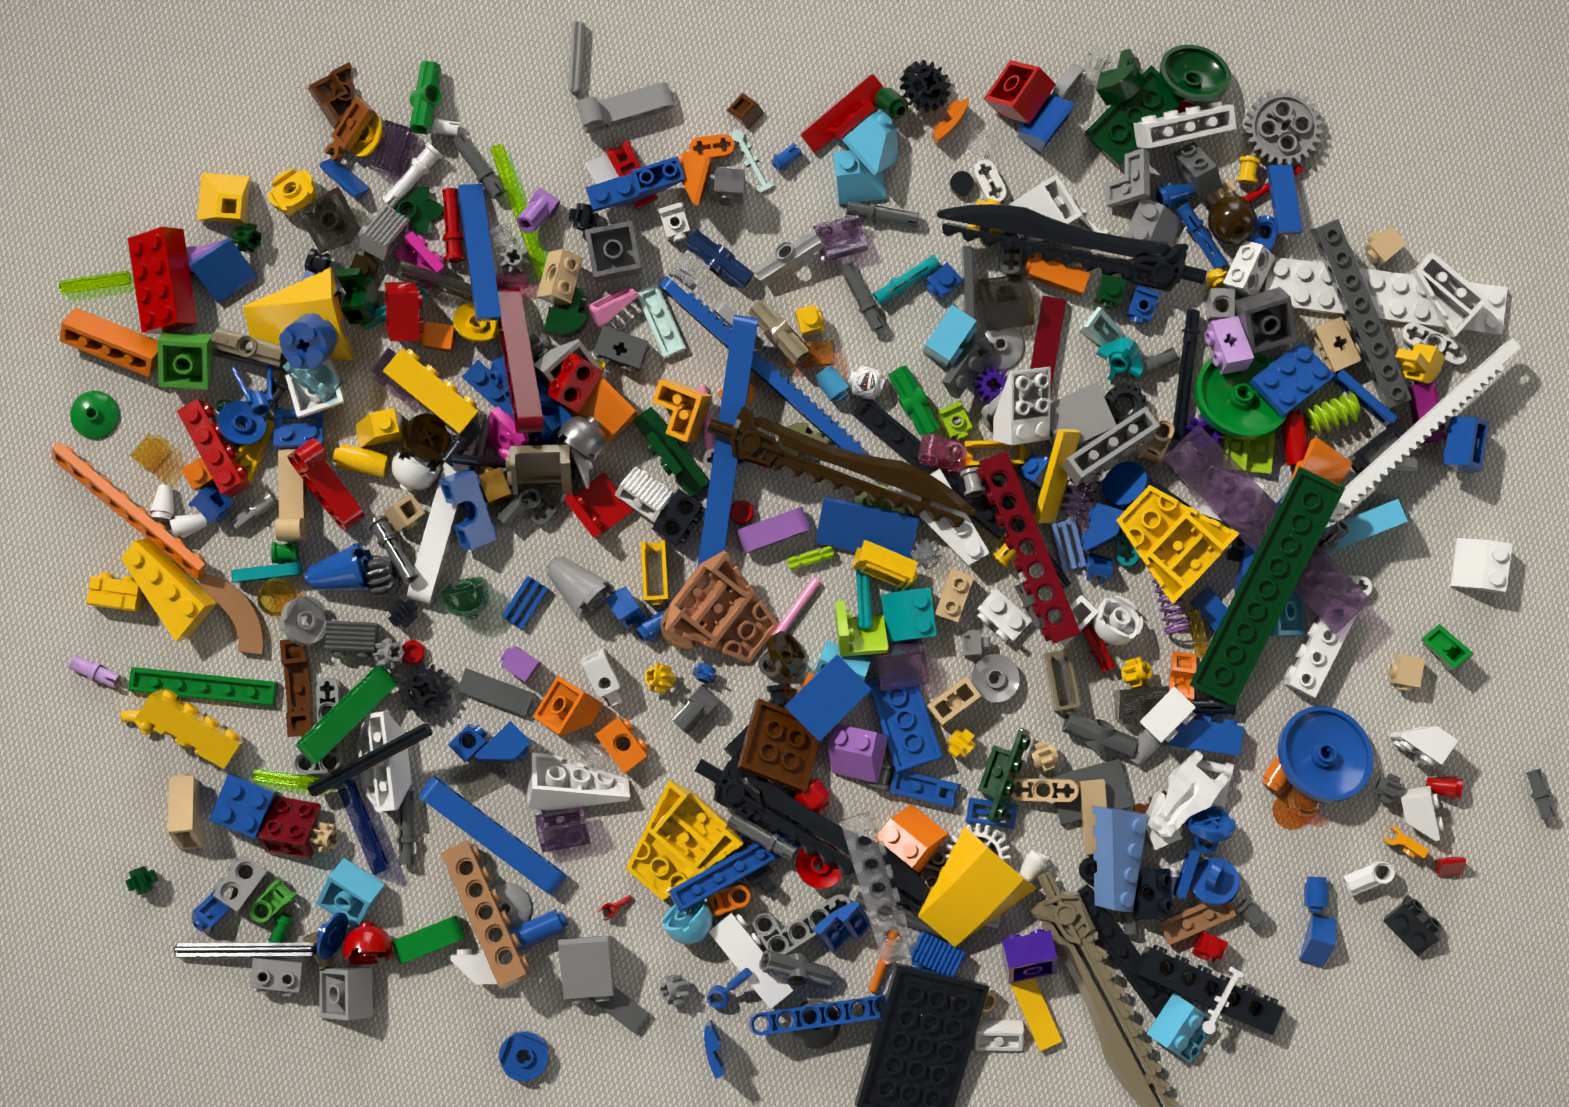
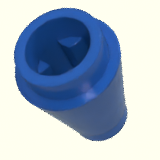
M1188 184L1162 185L1161 188L1156 190L1157 203L1167 208L1192 198L1194 195L1193 189Z
M665 610L638 622L639 625L635 627V630L644 643L653 642L660 635L661 618Z

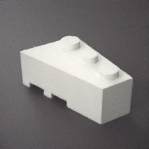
M1433 252L1428 253L1412 271L1450 337H1456L1488 300L1486 296Z

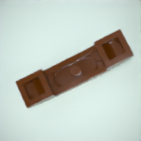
M289 639L280 640L281 663L284 665L287 701V736H304L313 727V698L307 647L295 644Z

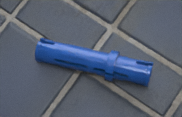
M1189 202L1179 207L1176 212L1186 225L1187 233L1192 234L1213 268L1217 269L1228 263L1204 228L1203 220H1199Z

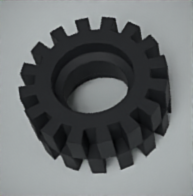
M1128 383L1118 384L1111 388L1104 396L1116 425L1145 406L1148 407V402L1145 401V394L1141 393L1142 390L1140 388H1135L1136 385H1127ZM1120 397L1131 399L1134 405L1132 413L1128 415L1120 414L1115 407L1117 399Z

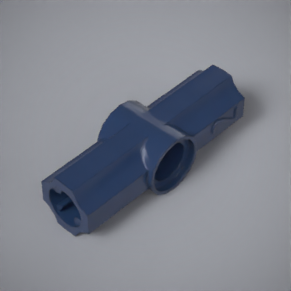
M698 230L692 233L684 245L685 248L704 261L705 266L718 276L722 275L740 290L747 286L754 275V272L736 260L735 256L721 244H715Z

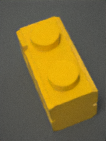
M99 572V576L90 577L87 605L135 612L141 611L143 592L132 576L123 575V580L113 579L114 574Z

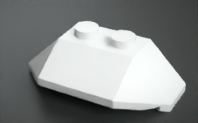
M387 711L369 713L364 717V722L357 737L358 757L405 733ZM408 748L360 773L362 789L369 801L374 805L376 812L399 809L412 783Z

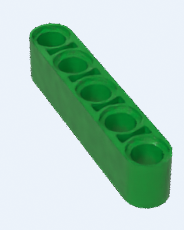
M383 665L376 666L297 742L296 747L312 765L317 763L388 695L398 682Z

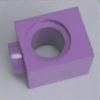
M515 645L512 649L508 647L501 657L503 661L501 666L524 682L529 681L541 663Z

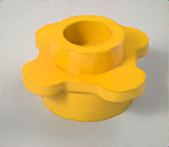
M1220 268L1210 271L1206 275L1208 283L1206 290L1208 291L1210 288H1224L1226 285L1223 282L1228 271H1223Z

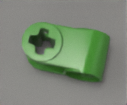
M279 877L253 903L250 908V916L256 922L269 921L280 910L285 908L297 896V893L295 891L291 892L282 883L283 879ZM261 904L266 905L269 910L265 918L260 917L257 912Z

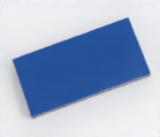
M824 496L815 543L856 551L858 547L862 548L863 541L867 540L907 558H911L920 516Z
M913 666L866 680L867 685L872 689L870 695L883 734L889 735L887 746L896 774L943 759Z

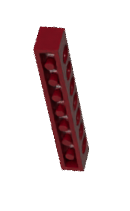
M1007 451L979 461L980 468L976 469L981 483L986 482L989 491L985 492L990 505L995 504L998 512L994 514L999 528L1004 527L1007 536L1004 537V541L1008 550L1013 549L1016 559L1013 560L1017 572L1023 573L1025 582H1022L1026 595H1032L1035 604L1031 605L1036 619L1041 618L1044 627L1041 628V632L1045 641H1050L1051 645L1079 635L1081 633ZM997 475H1001L1006 479V484L1003 487H997L993 484L992 479ZM1012 498L1015 501V507L1011 510L1003 508L1002 500ZM1015 520H1020L1024 523L1025 529L1019 533L1014 532L1011 528V523ZM1023 543H1030L1033 546L1034 552L1031 555H1024L1020 551V546ZM1034 565L1040 566L1043 570V575L1040 578L1032 577L1029 573L1030 567ZM1048 588L1052 592V599L1049 601L1041 600L1039 590ZM1051 611L1059 612L1062 617L1061 622L1058 624L1051 623L1048 620V613Z

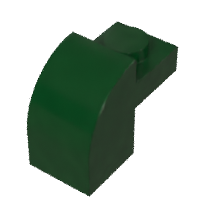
M1130 49L1121 51L1117 68L1100 72L1096 91L1106 106L1128 100L1144 84L1145 79L1139 72L1141 69L1140 61Z
M361 268L339 269L336 277L346 293L340 308L349 324L371 323L378 305V293L374 279H367Z
M575 287L568 310L549 306L544 328L546 334L571 337L580 333L585 328L589 317L587 314L580 312L581 310L585 311L588 297L584 296L583 289Z

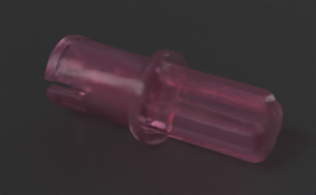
M503 271L502 274H495L497 288L527 289L529 287L530 280L527 274H507L506 271Z

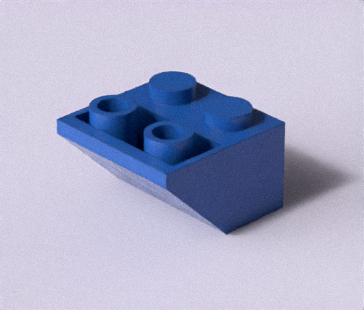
M1450 417L1447 427L1446 448L1443 452V464L1470 474L1482 470L1489 422L1478 417Z

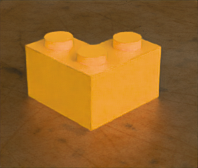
M659 379L652 402L673 410L665 434L685 442L697 441L712 395L672 379Z

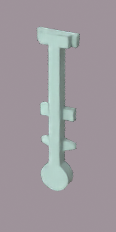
M738 129L732 132V139L734 142L739 143L741 147L737 152H744L747 158L744 161L745 166L751 165L762 187L757 189L759 194L774 187L772 182L766 184L755 161L759 160L758 157L751 156L748 150L752 147L751 144L745 145L743 141L744 133Z

